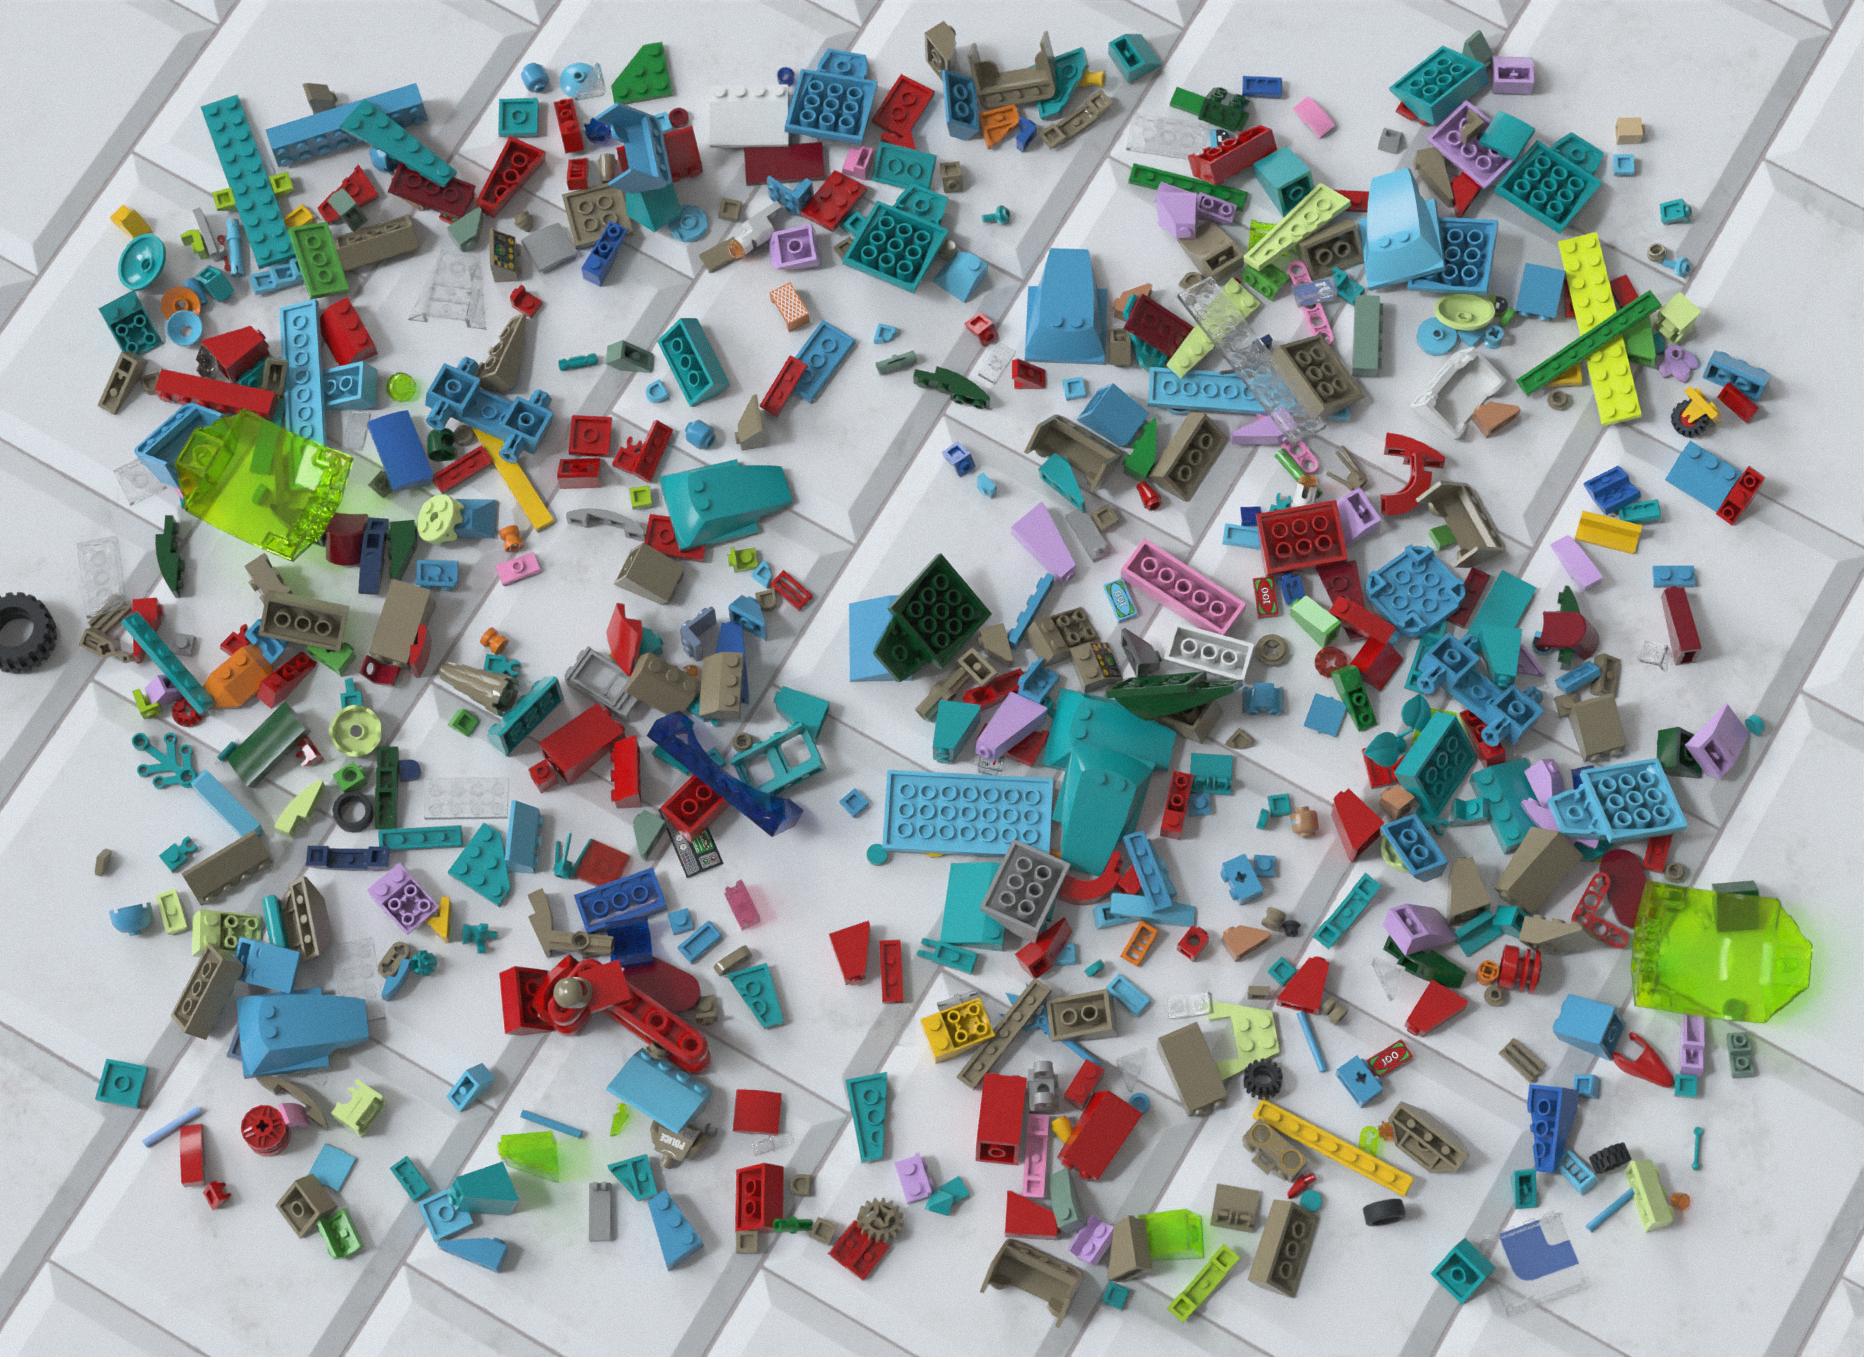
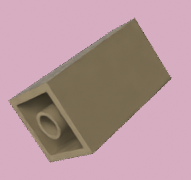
M392 579L369 649L370 656L380 664L388 663L392 666H399L401 670L411 669L410 645H418V625L428 626L436 606L431 590Z
M1531 827L1494 889L1500 894L1499 897L1502 900L1532 915L1578 864L1583 855L1559 831Z
M1197 1021L1159 1037L1157 1051L1188 1117L1192 1115L1198 1117L1204 1114L1206 1109L1210 1107L1216 1109L1223 1106L1225 1101H1227L1228 1094Z

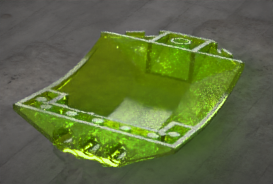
M244 408L239 410V413L236 415L213 421V424L204 428L202 426L195 428L174 461V467L178 474L180 492L183 495L186 512L237 539L294 562L313 543L320 539L342 502L353 457L301 437Z
M1648 880L1646 881L1634 927L1630 969L1634 1006L1699 1017L1766 1023L1777 1012L1790 1004L1794 998L1809 988L1813 945L1800 932V927L1791 915L1786 913L1778 898L1717 892Z

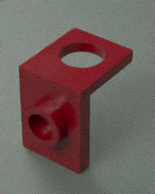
M366 655L359 673L373 684L394 686L401 668L399 666L380 664L370 655ZM369 663H372L373 665V671L371 674H368L367 672V666Z

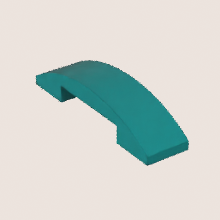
M1442 621L1421 636L1404 689L1424 695V692L1417 685V679L1423 674L1418 669V666L1425 654L1443 638L1447 622Z
M1364 873L1353 886L1352 891L1312 937L1329 950L1358 918L1382 885L1367 873Z

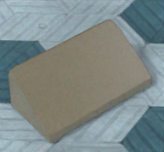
M1605 653L1597 655L1594 658V665L1600 668L1602 675L1591 682L1590 694L1603 696L1613 693L1615 698L1620 659Z

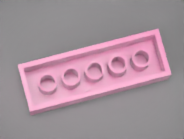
M1145 538L1121 569V578L1198 629L1228 636L1245 613V602Z

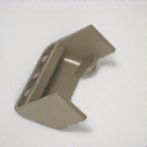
M1048 31L1043 33L1040 42L1041 51L1035 57L1036 67L999 73L998 66L994 61L980 60L977 44H972L968 60L978 99L983 107L995 108L1049 99L1054 95L1056 90L1055 58Z
M1057 414L1036 426L1024 453L1029 454L1035 450V453L1043 458L1052 456L1054 453L1060 457L1064 456L1068 459L1071 466L1086 474L1085 479L1087 484L1091 486L1089 490L1091 492L1104 485L1123 455L1119 448L1066 417Z
M1439 481L1416 498L1418 503H1428V509L1434 516L1437 515L1444 518L1461 549L1457 552V561L1452 564L1454 568H1471L1499 555L1505 550L1502 539L1469 484Z
M1007 1239L991 1262L980 1292L984 1294L989 1284L997 1290L1006 1289L1009 1285H1013L1049 1302L1047 1308L1053 1316L1059 1317L1055 1327L1059 1328L1080 1288L1084 1273L1079 1268L1018 1240Z

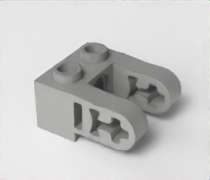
M1036 1061L1033 1064V1069H1028L1029 1114L1055 1115V1108H1059V1095H1054V1088L1058 1087V1075H1054L1053 1062ZM1040 1088H1047L1049 1092L1039 1093L1037 1091Z

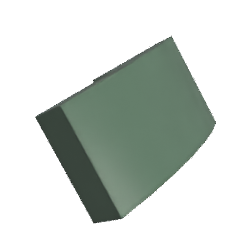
M1727 1033V1047L1732 1078L1753 1077L1754 1069L1751 1059L1752 1048L1749 1033Z

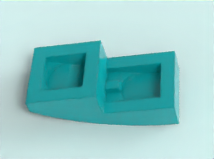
M851 210L839 226L856 237L866 218L858 211L855 213Z

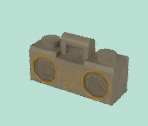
M1261 1118L1252 1125L1242 1138L1244 1148L1250 1153H1256L1251 1161L1267 1175L1275 1169L1276 1175L1281 1180H1287L1291 1183L1308 1164L1309 1159ZM1264 1156L1271 1162V1165H1268L1261 1157Z

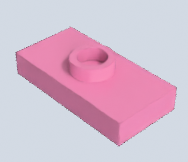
M534 552L495 566L503 586L541 572Z

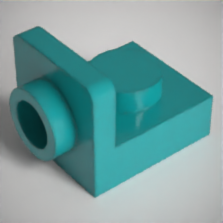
M1682 198L1659 204L1661 222L1664 225L1681 220L1686 224L1690 223V216H1692L1691 206Z

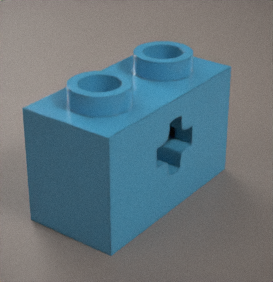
M1245 853L1222 863L1220 875L1224 883L1228 882L1231 888L1229 890L1233 901L1237 900L1239 906L1262 896L1263 888ZM1239 877L1240 880H1244V883L1237 881V878Z
M1356 1055L1339 1067L1335 1075L1359 1107L1362 1108L1382 1093L1383 1084L1376 1075L1373 1076L1371 1074L1368 1063ZM1357 1078H1359V1079H1363V1078H1364V1079H1365L1364 1084H1363L1362 1082H1359V1083L1356 1082V1081H1357Z

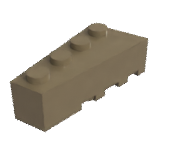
M263 553L244 566L251 579L248 583L254 592L257 590L262 596L259 598L263 604L268 590L294 595L289 586L283 583L284 581L277 569L272 567L266 553Z

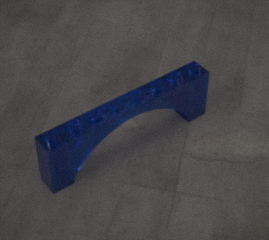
M680 710L659 718L654 722L646 735L768 835L774 837L796 825L804 812L802 808L789 798L784 799L759 791L722 769L698 742L693 730L695 722Z

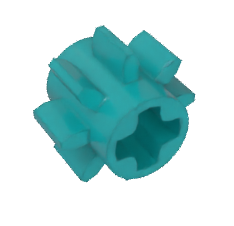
M422 950L418 951V954L413 955L411 968L415 974L425 977L430 976L431 972H435L437 959L433 953Z

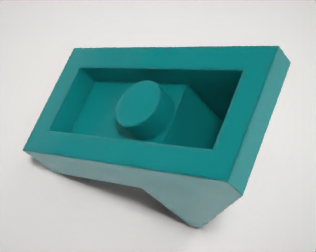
M1480 797L1464 801L1455 798L1451 806L1452 826L1457 827L1488 819V799Z

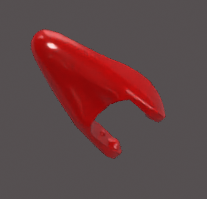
M1630 1032L1628 1034L1630 1040L1644 1048L1643 1053L1637 1060L1630 1062L1621 1056L1620 1053L1613 1052L1612 1059L1620 1070L1629 1075L1644 1079L1661 1087L1671 1088L1675 1081L1666 1064L1643 1038L1634 1032Z

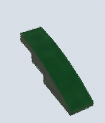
M398 746L377 747L375 829L397 828Z

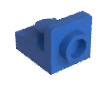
M1021 117L1019 119V129L1021 131L1016 136L1017 149L1024 152L1037 136V126L1032 120Z
M958 441L942 452L944 458L955 468L959 477H962L976 467L971 453Z
M1293 572L1281 575V579L1276 580L1277 584L1281 587L1286 605L1292 604L1296 599H1302L1305 596L1300 575H1293Z

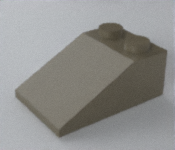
M1215 699L1180 712L1156 717L1154 720L1172 729L1184 738L1202 744L1223 713V710Z
M1108 989L1046 1000L1052 1042L1093 1040L1118 1035L1113 994Z

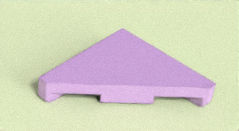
M1524 644L1520 645L1517 673L1539 677L1545 676L1546 673Z

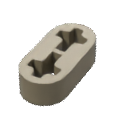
M394 943L380 961L378 971L383 978L387 979V976L395 977L402 958L409 959L410 949L406 943ZM402 948H404L403 950H404L405 954H404V955L400 954V955L396 958V956H397L396 950H397V949L401 950ZM393 962V964L391 965L392 972L387 971V972L385 973V970H384L383 967H384V966L389 967L390 964Z
M744 945L718 961L713 968L719 976H724L751 958L752 953Z

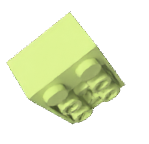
M200 909L193 915L192 956L201 957L209 942L235 957L240 937L261 940V915Z

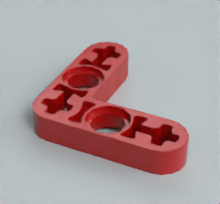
M1597 873L1592 877L1574 910L1571 922H1577L1575 916L1582 914L1583 909H1579L1582 905L1585 909L1593 911L1591 914L1586 913L1584 919L1587 922L1581 923L1584 925V928L1591 930L1592 934L1605 944L1615 949H1622L1628 942L1626 932L1594 915L1611 883L1606 873ZM1601 877H1604V882L1607 885H1602L1600 887L1598 892H1602L1601 896H1599L1598 893L1589 890L1590 887H1592L1595 890L1597 886V882L1595 881L1596 878L1600 879ZM1594 895L1597 898L1596 905L1591 907L1586 905L1585 897ZM1595 924H1603L1606 927L1605 933L1597 935L1593 930ZM1609 928L1614 930L1611 934L1615 936L1622 934L1624 943L1616 945L1614 943L1615 939L1610 936L1609 940L1604 939L1608 935Z

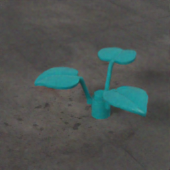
M1417 694L1409 699L1401 711L1402 721L1410 729L1399 733L1397 737L1391 732L1380 733L1367 746L1364 751L1365 756L1371 758L1380 766L1390 767L1398 760L1399 753L1400 755L1407 754L1405 751L1407 744L1403 737L1413 732L1414 728L1422 732L1431 719L1430 706L1421 694Z

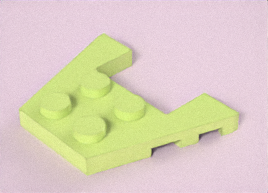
M1210 1000L1206 1001L1209 1021L1231 1018L1238 1059L1217 1062V1070L1222 1082L1244 1072L1246 1067L1248 1068V1064L1250 1062L1253 1064V1061L1256 1059L1259 1063L1261 1058H1264L1265 1061L1279 1054L1272 1011Z

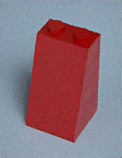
M598 703L539 742L542 756L568 785H571L607 755L610 750H613L615 742L626 738L624 733L625 727L619 721L615 722L611 718L612 713L607 707H601Z
M984 1073L975 1161L1018 1166L1027 1078L1019 1075L1006 1076L998 1073Z
M1109 1090L1094 1092L1057 1156L1062 1161L1061 1165L1069 1170H1076L1079 1172L1078 1176L1085 1181L1099 1180L1143 1113Z

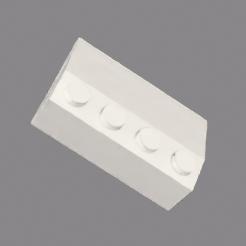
M788 85L710 86V148L789 147V133L785 132V123L789 113Z

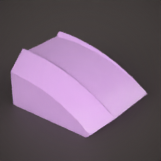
M812 224L772 233L769 250L771 264L774 268L788 270L821 266L818 238Z

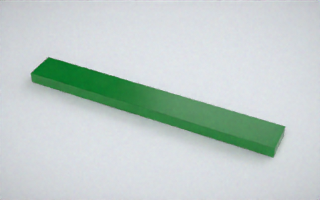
M1651 290L1647 291L1518 378L1516 383L1525 395L1530 397L1662 308L1661 303Z

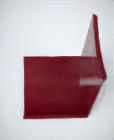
M333 511L330 513L326 527V560L328 562L342 566L360 564L368 514H344Z
M1543 612V630L1537 647L1572 648L1583 661L1594 654L1599 644V635L1579 612Z

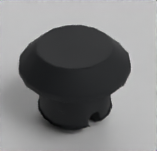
M1289 920L1282 924L1287 937H1290L1291 933L1293 937L1298 935V928L1301 926L1298 921Z

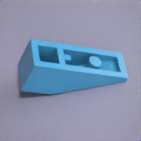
M496 1237L493 1240L489 1238L439 1241L437 1244L440 1250L495 1273H499L509 1251L505 1245L506 1242Z

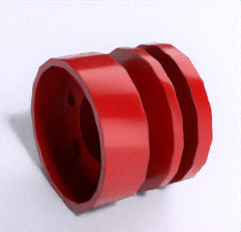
M1505 944L1499 967L1497 988L1512 990L1514 983L1519 982V992L1523 993L1526 983L1528 984L1527 993L1534 994L1542 970L1541 951L1535 950L1533 959H1530L1531 949L1527 948L1524 957H1519V947Z
M260 1105L252 1108L245 1114L241 1122L243 1139L258 1155L264 1157L278 1155L287 1148L290 1142V1127L285 1124L280 1111L270 1105ZM263 1125H267L265 1132L261 1131L264 1127Z

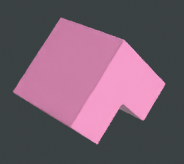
M862 145L860 150L850 147L842 167V174L866 181L874 161L873 149Z

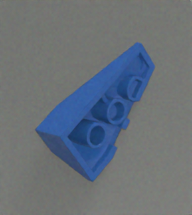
M1529 1084L1527 1109L1531 1113L1532 1119L1530 1131L1534 1133L1533 1153L1536 1171L1556 1173L1577 1112L1579 1090Z

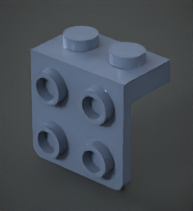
M712 606L708 609H702L696 618L692 621L687 620L680 629L681 641L684 646L683 650L689 658L693 657L696 661L703 658L702 644L697 637L717 622L715 609Z

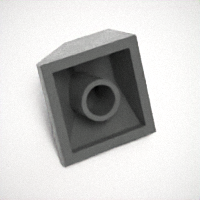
M1121 629L1120 644L1135 676H1146L1160 670L1162 659L1158 650L1154 651L1151 644L1128 629Z

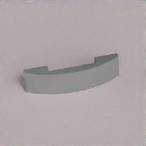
M594 508L572 510L566 514L569 524L587 528L589 521L624 529L626 538L645 541V531L634 521L621 514Z

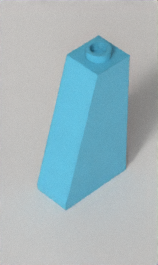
M205 769L191 782L197 795L240 837L253 830L259 838L262 836L264 830L261 824L209 771Z

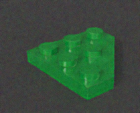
M662 42L643 45L611 85L614 104L619 102L626 105L672 96Z

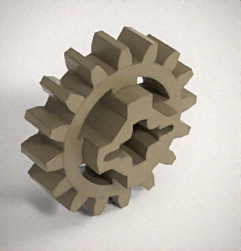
M876 1197L872 1203L867 1200L865 1206L860 1207L857 1216V1227L862 1228L861 1234L867 1233L868 1240L874 1237L876 1243L880 1239L887 1243L889 1237L894 1240L896 1234L900 1235L904 1220H902L904 1214L902 1212L898 1213L899 1205L893 1207V1201L891 1200L889 1203H886L885 1198H882L881 1202H878Z

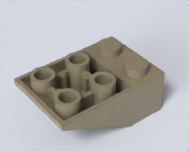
M1211 220L1197 228L1196 239H1177L1210 286L1244 265V254L1236 243Z
M1082 607L1035 620L1024 633L1038 659L1039 657L1044 659L1043 667L1060 663L1069 658L1070 649L1089 642L1101 641Z
M1533 915V917L1525 916L1518 939L1534 952L1539 950L1541 953L1549 955L1560 954L1598 942V938L1592 934V931L1585 929L1581 923L1572 922L1571 924H1566L1565 921L1553 918L1550 921L1540 915Z

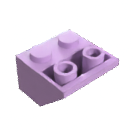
M1492 57V93H1532L1534 65L1531 57Z
M1360 487L1337 501L1346 547L1380 529L1381 518Z

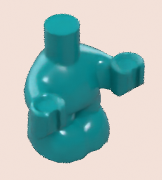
M463 923L462 944L476 943L477 953L485 954V942L488 939H497V931H489L488 924L480 923V925Z

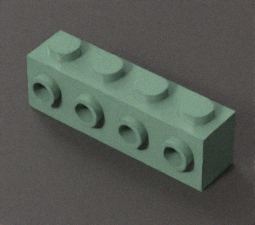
M1355 296L1352 376L1376 377L1377 371L1381 370L1382 358H1378V352H1382V340H1379V333L1382 334L1383 322L1379 321V315H1383V303H1380V296Z

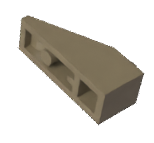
M1435 147L1417 150L1416 158H1413L1414 169L1418 170L1420 178L1448 208L1452 207L1454 197L1442 153Z
M121 352L97 406L116 415L140 380L139 377L142 376L148 360L133 352Z

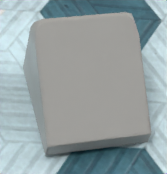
M1384 128L1379 140L1378 150L1396 154L1403 133Z

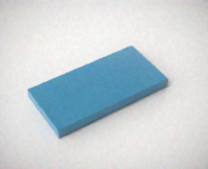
M822 320L795 356L796 359L807 364L808 367L792 393L811 404L855 345L856 340Z

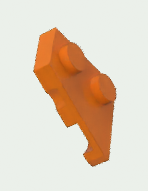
M1015 104L978 113L979 124L987 149L994 147L1019 126L1020 118Z

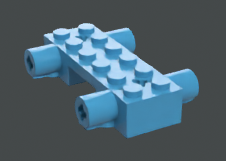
M467 356L463 357L456 368L444 363L426 393L425 406L432 409L426 418L427 424L436 430H443L451 417L505 442L499 455L509 463H516L523 450L535 455L552 425L553 412L547 409L552 401L550 395L539 389L534 391L529 401L517 396L512 403L480 388L481 379L475 377L479 369L476 360Z
M1448 632L1425 654L1420 662L1418 669L1423 674L1417 679L1419 689L1426 694H1432L1439 686L1442 687L1488 725L1481 733L1482 739L1486 744L1497 746L1505 738L1514 746L1536 725L1545 711L1539 706L1543 701L1542 691L1538 690L1535 686H1529L1522 692L1512 684L1504 692L1475 668L1480 660V657L1475 654L1479 650L1478 640L1472 637L1471 634L1464 635L1458 640Z

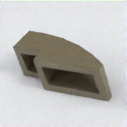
M543 888L527 895L535 912L528 916L546 957L549 958L552 954V950L549 949V936L553 930V920L549 903Z

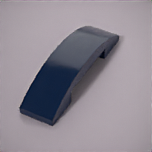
M308 846L306 866L340 871L388 868L390 847L369 846L368 849L329 848V846Z

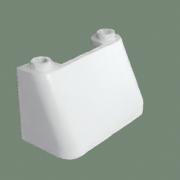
M1475 347L1459 350L1446 362L1411 404V408L1450 438L1460 439L1467 432V424L1465 422L1474 413V409L1487 396L1498 395L1503 389L1502 385L1507 380Z

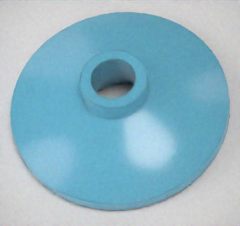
M586 63L571 64L562 71L560 76L561 89L572 98H585L591 95L599 83L596 70Z

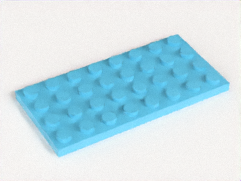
M887 770L882 851L1004 857L1012 840L1015 839L1049 854L1053 778Z

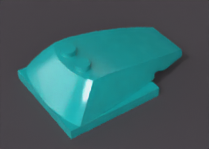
M1573 132L1559 139L1551 148L1536 140L1500 181L1494 192L1514 204L1527 215L1561 234L1601 187L1603 182L1594 177V174L1599 167L1604 152Z
M912 183L899 195L893 206L877 200L842 259V264L914 294L949 234V229L940 226L948 197Z
M737 459L659 477V483L680 552L700 548L702 545L709 546L756 535L759 532L756 521L760 520L761 516L772 514L792 504V498L782 466H739Z
M1060 688L1042 766L1066 771L1074 740L1076 739L1154 762L1153 772H1168L1177 732L1153 720L1142 721V719L1127 711L1114 699Z
M1074 740L1052 820L1062 822L1061 860L1070 863V869L1100 877L1107 867L1113 851L1116 850L1123 837L1135 833L1155 766L1154 762Z

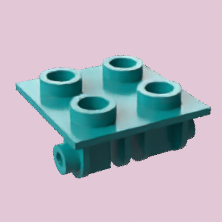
M1191 753L1190 774H1194L1190 793L1231 795L1233 755Z

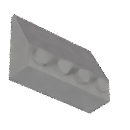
M1013 839L979 909L1015 935L1036 943L1059 895L1064 880L1069 873L1071 864Z

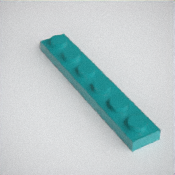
M138 611L121 621L123 627L199 715L214 707L216 703Z

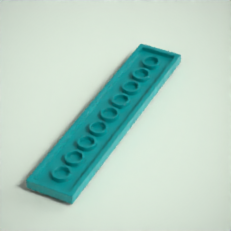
M238 94L201 106L229 188L231 187L236 207L259 270L296 258L286 225Z

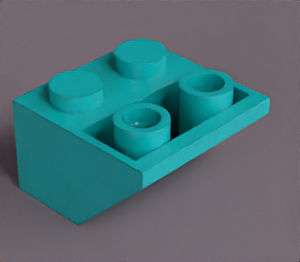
M1124 34L1108 44V54L1128 84L1162 66V63L1142 34Z

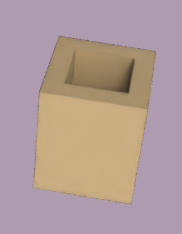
M1641 117L1617 118L1615 125L1616 145L1640 144L1642 136H1645L1646 133L1645 124L1642 125Z

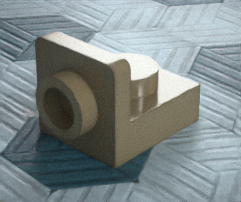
M1471 109L1466 115L1468 123L1461 129L1460 141L1464 145L1468 144L1483 130L1484 121L1482 117Z
M960 162L940 163L944 193L963 191Z
M715 995L701 996L699 1003L695 1007L697 1024L709 1026L713 1025L714 1022H718Z

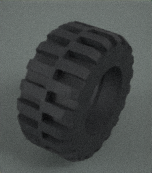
M8 592L5 597L0 596V631L7 623L15 619H27L33 622L32 634L24 643L15 647L0 645L1 671L8 673L11 670L13 674H20V670L25 672L32 671L31 667L36 665L38 668L42 665L41 661L43 659L48 660L51 656L49 651H54L56 646L54 641L57 640V627L48 609L35 596L30 594L26 596L24 592H17V595Z

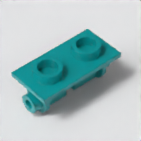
M263 357L262 360L253 366L255 368L253 371L249 369L242 376H239L238 383L252 388H258L262 385L264 363L267 358L272 357Z

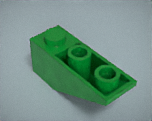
M1155 417L1151 423H1146L1142 431L1144 433L1141 439H1136L1132 447L1134 449L1132 454H1127L1122 463L1124 465V474L1139 482L1147 481L1149 473L1155 466L1157 418Z
M1346 665L1330 672L1336 690L1357 730L1360 732L1378 724L1358 667Z

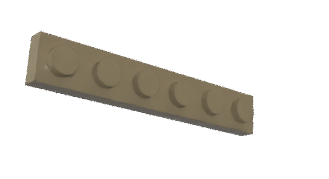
M1034 977L993 1029L995 1037L982 1043L957 1075V1079L974 1091L984 1079V1073H989L1052 990Z

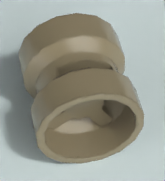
M1334 996L1330 997L1319 1009L1322 1015H1327L1330 1018V1022L1334 1026L1349 1011L1345 1006H1341Z

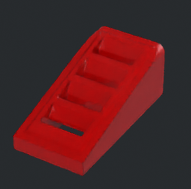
M588 158L570 159L568 161L567 186L569 191L588 189Z

